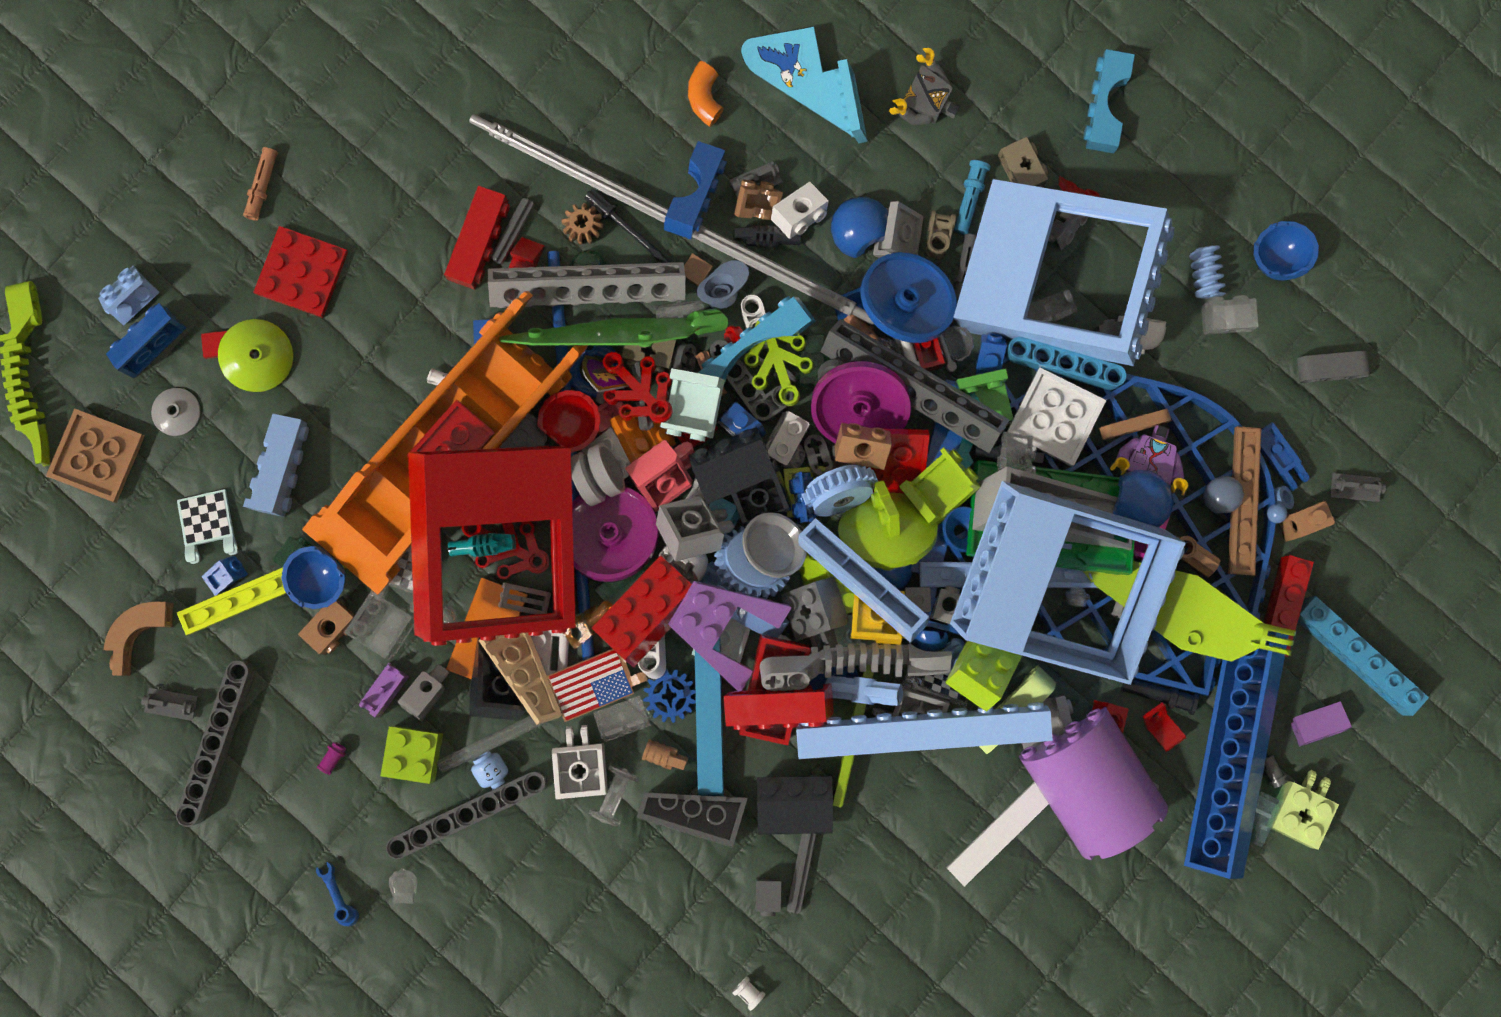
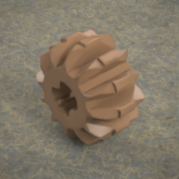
M586 203L582 204L581 209H578V206L574 204V212L566 210L565 214L568 218L562 219V224L566 226L563 232L564 234H570L569 240L571 242L577 239L578 244L582 245L584 239H587V242L591 244V236L599 238L600 234L597 230L603 229V224L599 222L602 219L601 214H595L596 208L594 206L587 210ZM582 220H584L586 225L584 228H581L579 224Z

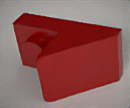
M522 237L510 253L512 260L509 268L537 267L545 246Z

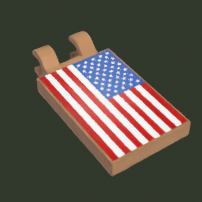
M614 649L547 675L564 722L634 694L632 686L648 680L646 674L642 671L631 676L626 661Z

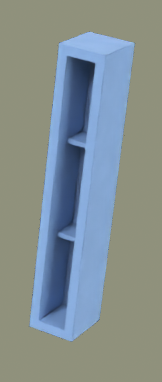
M816 518L798 535L801 548L910 643L927 626L929 616Z

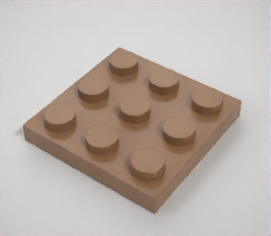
M74 408L46 476L117 503L145 435Z

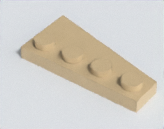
M520 633L518 638H505L504 635L496 636L495 640H479L536 725L557 719L562 715L532 638L528 633Z

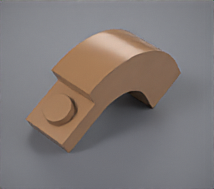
M142 603L126 610L115 620L107 633L104 643V650L113 651V656L110 658L112 675L131 676L134 641L143 631L149 628L172 627L174 603Z

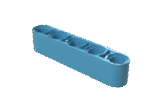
M1016 337L1011 340L1005 351L1006 357L1013 363L1037 370L1042 368L1054 375L1106 390L1118 388L1126 379L1125 369L1118 364L1024 337ZM1020 345L1024 350V354L1016 355L1012 350V346ZM1036 352H1044L1047 355V362H1040L1036 357ZM1060 359H1068L1071 363V368L1064 369L1060 365ZM1085 365L1093 367L1095 371L1094 376H1089L1084 372ZM1108 372L1116 373L1118 376L1117 383H1113L1108 379Z

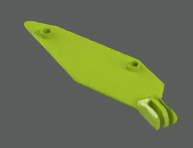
M1133 561V573L1130 575H1114L1094 571L1083 572L1091 582H1094L1096 587L1125 607L1141 563ZM1176 570L1174 580L1169 584L1166 592L1165 603L1157 615V623L1154 630L1182 650L1231 662L1257 649L1291 656L1292 650L1266 643L1270 641L1288 646H1293L1294 640L1271 635L1269 631L1291 636L1296 635L1295 630L1263 623L1198 575Z

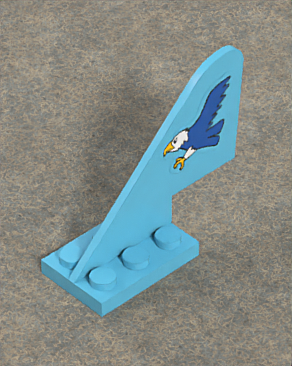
M814 27L750 38L744 42L741 49L742 56L746 65L754 74L851 135V137H854L858 144L868 142L855 73L847 59L837 61L838 69L823 72Z

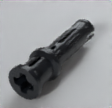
M1135 679L1132 680L1131 685L1122 683L1123 686L1121 687L1122 692L1163 702L1169 709L1175 707L1188 711L1190 715H1194L1199 702L1198 693L1192 695L1179 691L1178 688L1171 687V689H1167Z

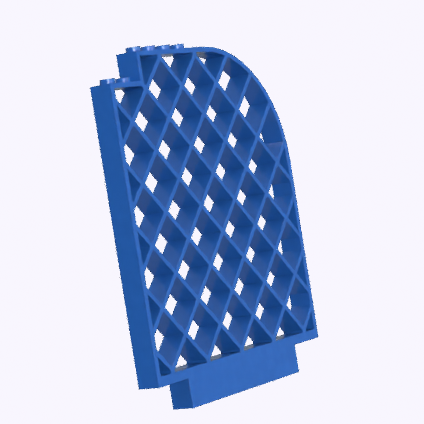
M1012 346V350L1016 355L1024 354L1023 348ZM1036 352V357L1040 362H1047L1046 354ZM1006 356L1004 357L1002 366L1010 362ZM1060 359V365L1064 369L1071 368V363L1068 359ZM1090 365L1084 366V372L1089 376H1094L1095 371ZM976 370V375L988 373L989 371ZM1108 372V379L1118 382L1116 373ZM1126 374L1124 385L1112 392L1094 386L1101 398L1106 400L1105 404L1116 422L1128 419L1114 397L1131 386L1146 389L1159 411L1169 410L1172 421L1167 424L1183 448L1177 453L1180 456L1185 453L1187 454L1206 484L1180 501L1175 493L1172 494L1174 499L1172 512H1174L1188 536L1192 537L1198 545L1212 554L1206 542L1230 528L1231 513H1224L1228 522L1202 537L1183 508L1184 504L1204 493L1205 487L1210 481L1215 479L1196 447L1226 428L1234 435V428L1243 426L1218 404L1196 392L1179 386ZM945 380V382L954 386L955 381ZM1005 384L1011 411L1015 416L1025 395L1015 400ZM1162 393L1181 398L1182 400L1169 406ZM1186 402H1190L1212 414L1223 425L1197 441L1192 442L1173 410ZM934 422L928 447L926 468L942 455L940 450L943 447L949 450H958L963 437ZM1137 432L1123 435L1098 451L1088 436L1083 446L1088 457L1065 471L1073 472L1092 460L1100 475L1113 476L1102 459L1101 454L1125 439L1130 441L1133 438H1139ZM1261 452L1259 484L1263 500L1258 503V510L1264 507V527L1260 548L1256 543L1257 564L1247 607L1229 580L1235 575L1228 574V572L1224 573L1220 565L1213 573L1215 580L1209 583L1213 587L1220 585L1227 597L1259 620L1260 613L1258 608L1259 603H1262L1265 597L1264 580L1270 574L1271 566L1268 565L1276 525L1267 517L1268 508L1275 504V495L1271 476ZM1044 453L1043 463L1046 468L1059 470L1052 457ZM1233 468L1221 476H1232ZM970 496V497L967 499V500L969 501L970 505H971V498H972V496ZM942 524L938 525V536L934 547L918 563L911 566L913 574L920 575V562H943L946 548L949 549L956 562H965L960 552L952 549L944 540ZM966 531L962 532L956 537L958 539L964 538L966 536ZM1188 546L1184 548V554L1187 552ZM929 587L931 593V611L924 612L929 616V620L932 612V607L935 605L936 601L935 595L937 587ZM1072 588L1085 609L1055 626L1041 603L1038 615L1048 629V632L1044 633L1045 635L1063 639L1060 634L1061 630L1089 615L1107 644L1101 650L1108 651L1113 636L1096 609L1113 599L1109 595L1092 604L1083 588ZM928 620L926 626L928 628L960 635L951 624L945 622L941 624ZM1153 629L1150 634L1166 658V661L1145 674L1138 672L1133 678L1178 688L1179 690L1191 693H1198L1199 695H1209V691L1212 692L1215 686L1213 673L1214 668L1218 667L1220 659L1206 655L1200 685L1196 687L1179 662L1193 652L1182 650L1175 655L1164 636ZM1171 667L1180 682L1155 676Z

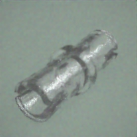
M677 300L673 304L655 305L656 319L683 318L694 311L704 310L703 301L701 300L687 302Z

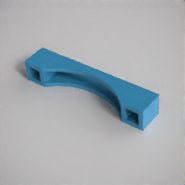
M788 296L778 303L779 308L775 312L764 314L758 320L760 323L753 329L749 327L739 335L741 339L736 343L730 342L720 350L722 354L716 359L711 357L701 365L703 369L698 373L720 377L726 381L730 370L737 360L749 349L771 338L798 336L816 320L799 297L793 296L790 298Z

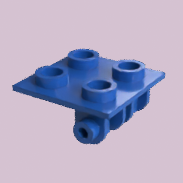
M798 472L792 475V480H789L790 494H794L795 504H792L793 519L797 518V524L812 522L818 516L807 512L802 493H804L810 482L814 480L811 477V473Z

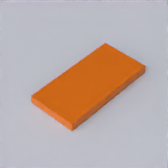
M481 578L465 621L520 616L521 612L498 607V603L501 602L500 594L503 592L502 585ZM512 589L509 590V594L526 598L528 597L527 594H524L522 592ZM507 599V604L521 607L525 605V602ZM471 638L472 642L456 643L446 670L472 679L477 638Z

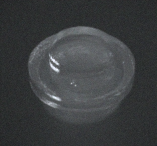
M1076 587L1070 588V591H1066L1064 595L1067 598L1066 603L1076 606H1086V602L1090 598V595L1085 593V589Z

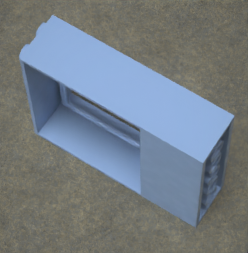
M993 179L953 318L963 332L978 335L997 333L1006 338L1007 341H1011L1016 337H1024L1097 359L1134 366L1135 359H1140L1142 353V345L1140 344L1142 335L1146 336L1149 321H1146L1148 312H1152L1154 309L1155 288L1158 289L1161 284L1162 274L1159 273L1161 265H1165L1167 262L1168 250H1166L1168 241L1171 242L1174 236L1175 227H1172V218L1169 217L1168 210L1165 208ZM1056 211L1149 227L1119 336L1027 318Z
M1002 481L950 624L967 641L1131 685L1133 677L1138 673V664L1142 654L1147 649L1150 633L1156 626L1159 610L1165 603L1169 584L1174 580L1178 561L1184 554L1185 542L1163 528ZM1071 522L1148 544L1108 651L1031 631Z

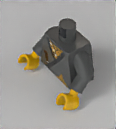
M923 48V51L926 53L925 58L923 55L916 56L917 61L925 63V66H921L904 99L893 100L898 108L894 107L889 110L891 114H899L901 118L913 126L936 123L941 113L954 119L960 108L959 105L948 100L953 88L945 72L934 59V51L931 48Z

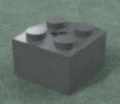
M835 577L816 581L781 594L783 603L792 607L788 613V618L796 642L810 638L812 646L818 647V652L823 649L824 645H830V648H834L838 644L834 629L847 625L848 616Z

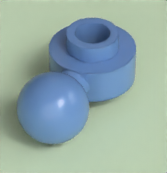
M1286 486L1274 489L1275 504L1271 505L1267 510V517L1273 523L1283 522L1287 518V510L1292 509L1294 506L1293 495Z

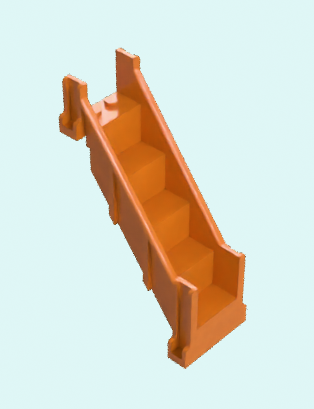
M524 291L518 298L512 301L503 313L499 312L493 319L487 321L479 332L483 336L368 463L351 477L330 506L325 505L318 514H314L302 529L377 595L400 572V567L397 563L411 546L408 456H406L408 452L414 448L456 399L495 432L481 449L500 448L546 393L551 396L554 393H559L572 379L569 370L587 349L588 345L573 346L553 370L540 355L535 354L526 344L506 343L499 340L501 336L513 334L508 330V327L533 297L530 292Z

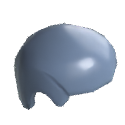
M1229 476L1217 477L1210 481L1205 487L1203 494L1205 505L1216 514L1235 511L1242 504L1244 498L1241 483Z

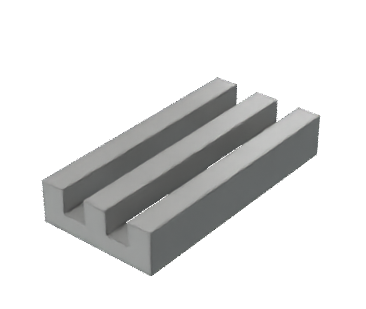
M503 583V592L500 594L501 602L498 603V607L535 615L547 614L551 597L550 592ZM509 590L544 596V601L509 594ZM507 599L542 606V611L507 604Z

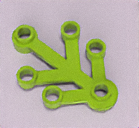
M801 335L777 337V339L789 343L795 351H802L806 346V341ZM771 338L752 347L750 352L744 357L746 365L750 368H755L760 364L759 354L766 342L769 348V352L758 374L752 378L754 388L764 390L767 387V377L774 365L782 387L779 391L780 400L787 406L797 404L800 399V393L795 386L791 385L784 361L798 367L802 373L808 374L814 368L811 359L807 357L801 358L779 348L776 338ZM797 339L802 340V344L799 347L794 346V342ZM751 356H755L756 361L752 364L748 363V359ZM804 362L810 363L808 369H802ZM761 378L764 380V383L761 386H756V381ZM788 393H794L792 400L786 399Z

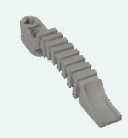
M872 642L871 645L859 643V646H854V643L847 644V647L837 644L834 648H830V645H824L823 649L819 652L818 647H811V655L769 657L764 659L760 663L762 686L770 691L801 690L806 688L809 682L818 674H824L825 678H831L832 667H835L836 675L843 674V666H847L848 672H854V666L859 665L860 672H866V665H871V672H878V664H883V674H890V664H895V677H902L903 664H907L908 676L950 673L952 651L929 652L920 650L911 644L902 645V642L901 645H878L876 642Z

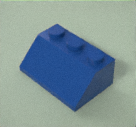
M158 303L146 311L145 317L140 322L131 325L127 331L128 333L122 339L116 340L110 346V350L106 355L118 371L135 378L186 327L165 306Z

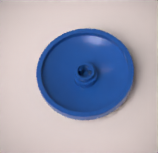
M904 252L882 256L869 267L862 280L861 300L867 315L880 330L895 339L910 343L931 341L944 333L954 319L957 301L950 280L939 267L921 256Z

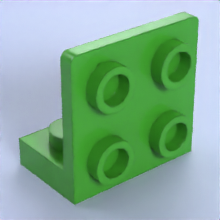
M1006 369L957 379L954 384L955 388L969 396L975 393L980 403L1009 419V422L1013 420L1005 381L1008 379Z

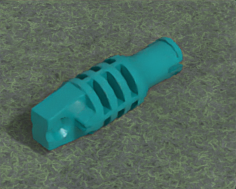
M488 533L472 535L468 540L449 541L448 548L456 547V549L448 551L451 557L467 554L473 557L498 555L499 553L516 549V539L514 534Z

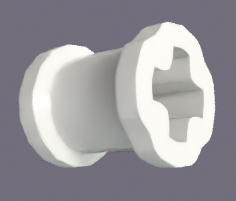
M745 977L734 989L733 994L735 996L738 995L747 1003L748 1009L751 1011L763 999L765 993L763 991L759 992L749 982L750 978Z

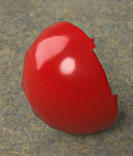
M566 390L554 393L545 400L539 410L537 425L561 447L571 448L572 453L583 450L594 441L600 429L601 417L598 406L590 396L581 391Z

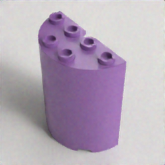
M1106 707L1101 710L1095 709L1091 711L1087 718L1080 722L1074 721L1065 727L1066 732L1062 735L1057 736L1053 733V741H1044L1035 747L1029 746L1021 752V755H1019L1020 760L1085 859L1092 860L1096 855H1099L1101 859H1105L1128 850L1155 831L1152 826L1156 822L1163 821L1167 815V803Z

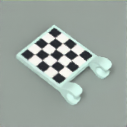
M225 489L177 500L187 562L191 564L200 562V555L196 545L222 539L225 553L229 555L238 553Z

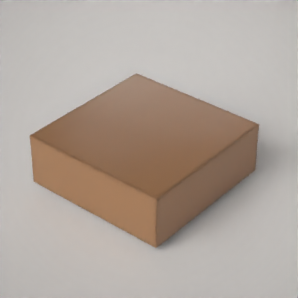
M692 253L684 265L685 279L698 287L707 278L713 266Z

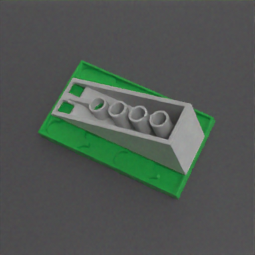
M981 460L974 462V472L978 476L976 481L981 487L971 498L970 508L972 510L969 517L966 556H975L1002 481L1113 514L1114 505L1119 495L1118 483L1120 477L1009 465L1006 463L1000 464L998 462ZM1071 522L1064 543L1072 544V548L1061 549L1055 567L1114 575H1130L1133 573L1134 540Z

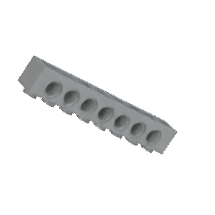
M684 262L488 269L490 307L506 308L524 291H528L533 295L525 307L589 303L601 305L617 302L622 304L629 302L651 303L654 301L676 302L678 300H685Z

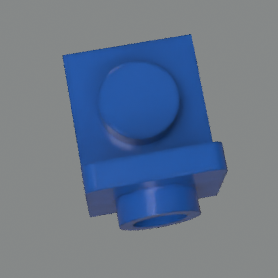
M235 556L219 560L201 577L213 594L217 596L227 590L234 582L245 578L248 574L243 568L242 563Z

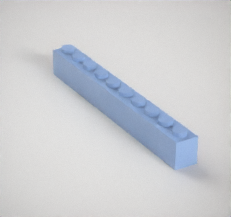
M1041 702L1029 703L1028 707L1007 704L1002 709H993L991 707L987 712L978 707V710L968 711L967 708H955L952 712L942 713V710H929L927 714L919 715L913 711L903 712L902 716L882 713L878 714L877 718L856 715L852 716L850 720H841V717H830L827 722H824L823 726L809 727L808 723H798L799 726L796 727L799 759L1053 741L1051 711L1047 705Z

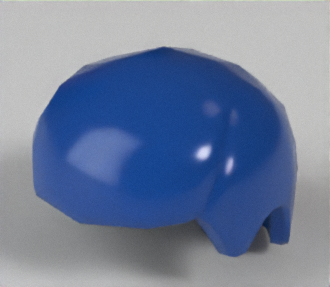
M924 628L912 641V645L920 650L937 652L946 647L948 635L942 630Z

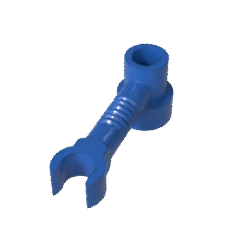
M327 862L328 873L324 875L321 868H316V873L323 879L334 901L333 903L336 908L334 918L342 926H353L358 921L359 913L356 908L345 904L335 881V867Z

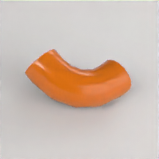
M700 61L688 82V99L693 112L707 126L712 127L724 109L713 99L711 93L712 85L719 75L709 64Z

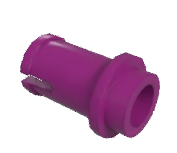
M337 742L328 745L327 748L329 750L317 766L320 771L327 775L332 774L340 758L346 755L344 753L346 748Z

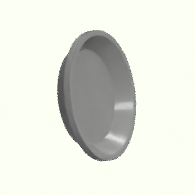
M760 514L748 523L743 533V550L748 561L756 570L770 577L783 578L794 574L803 565L807 552L799 546L798 535L802 532L791 519L781 514Z

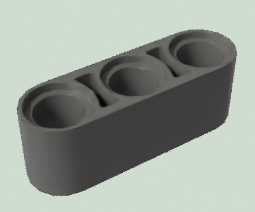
M1367 351L1309 355L1297 358L1299 383L1347 380L1370 376Z

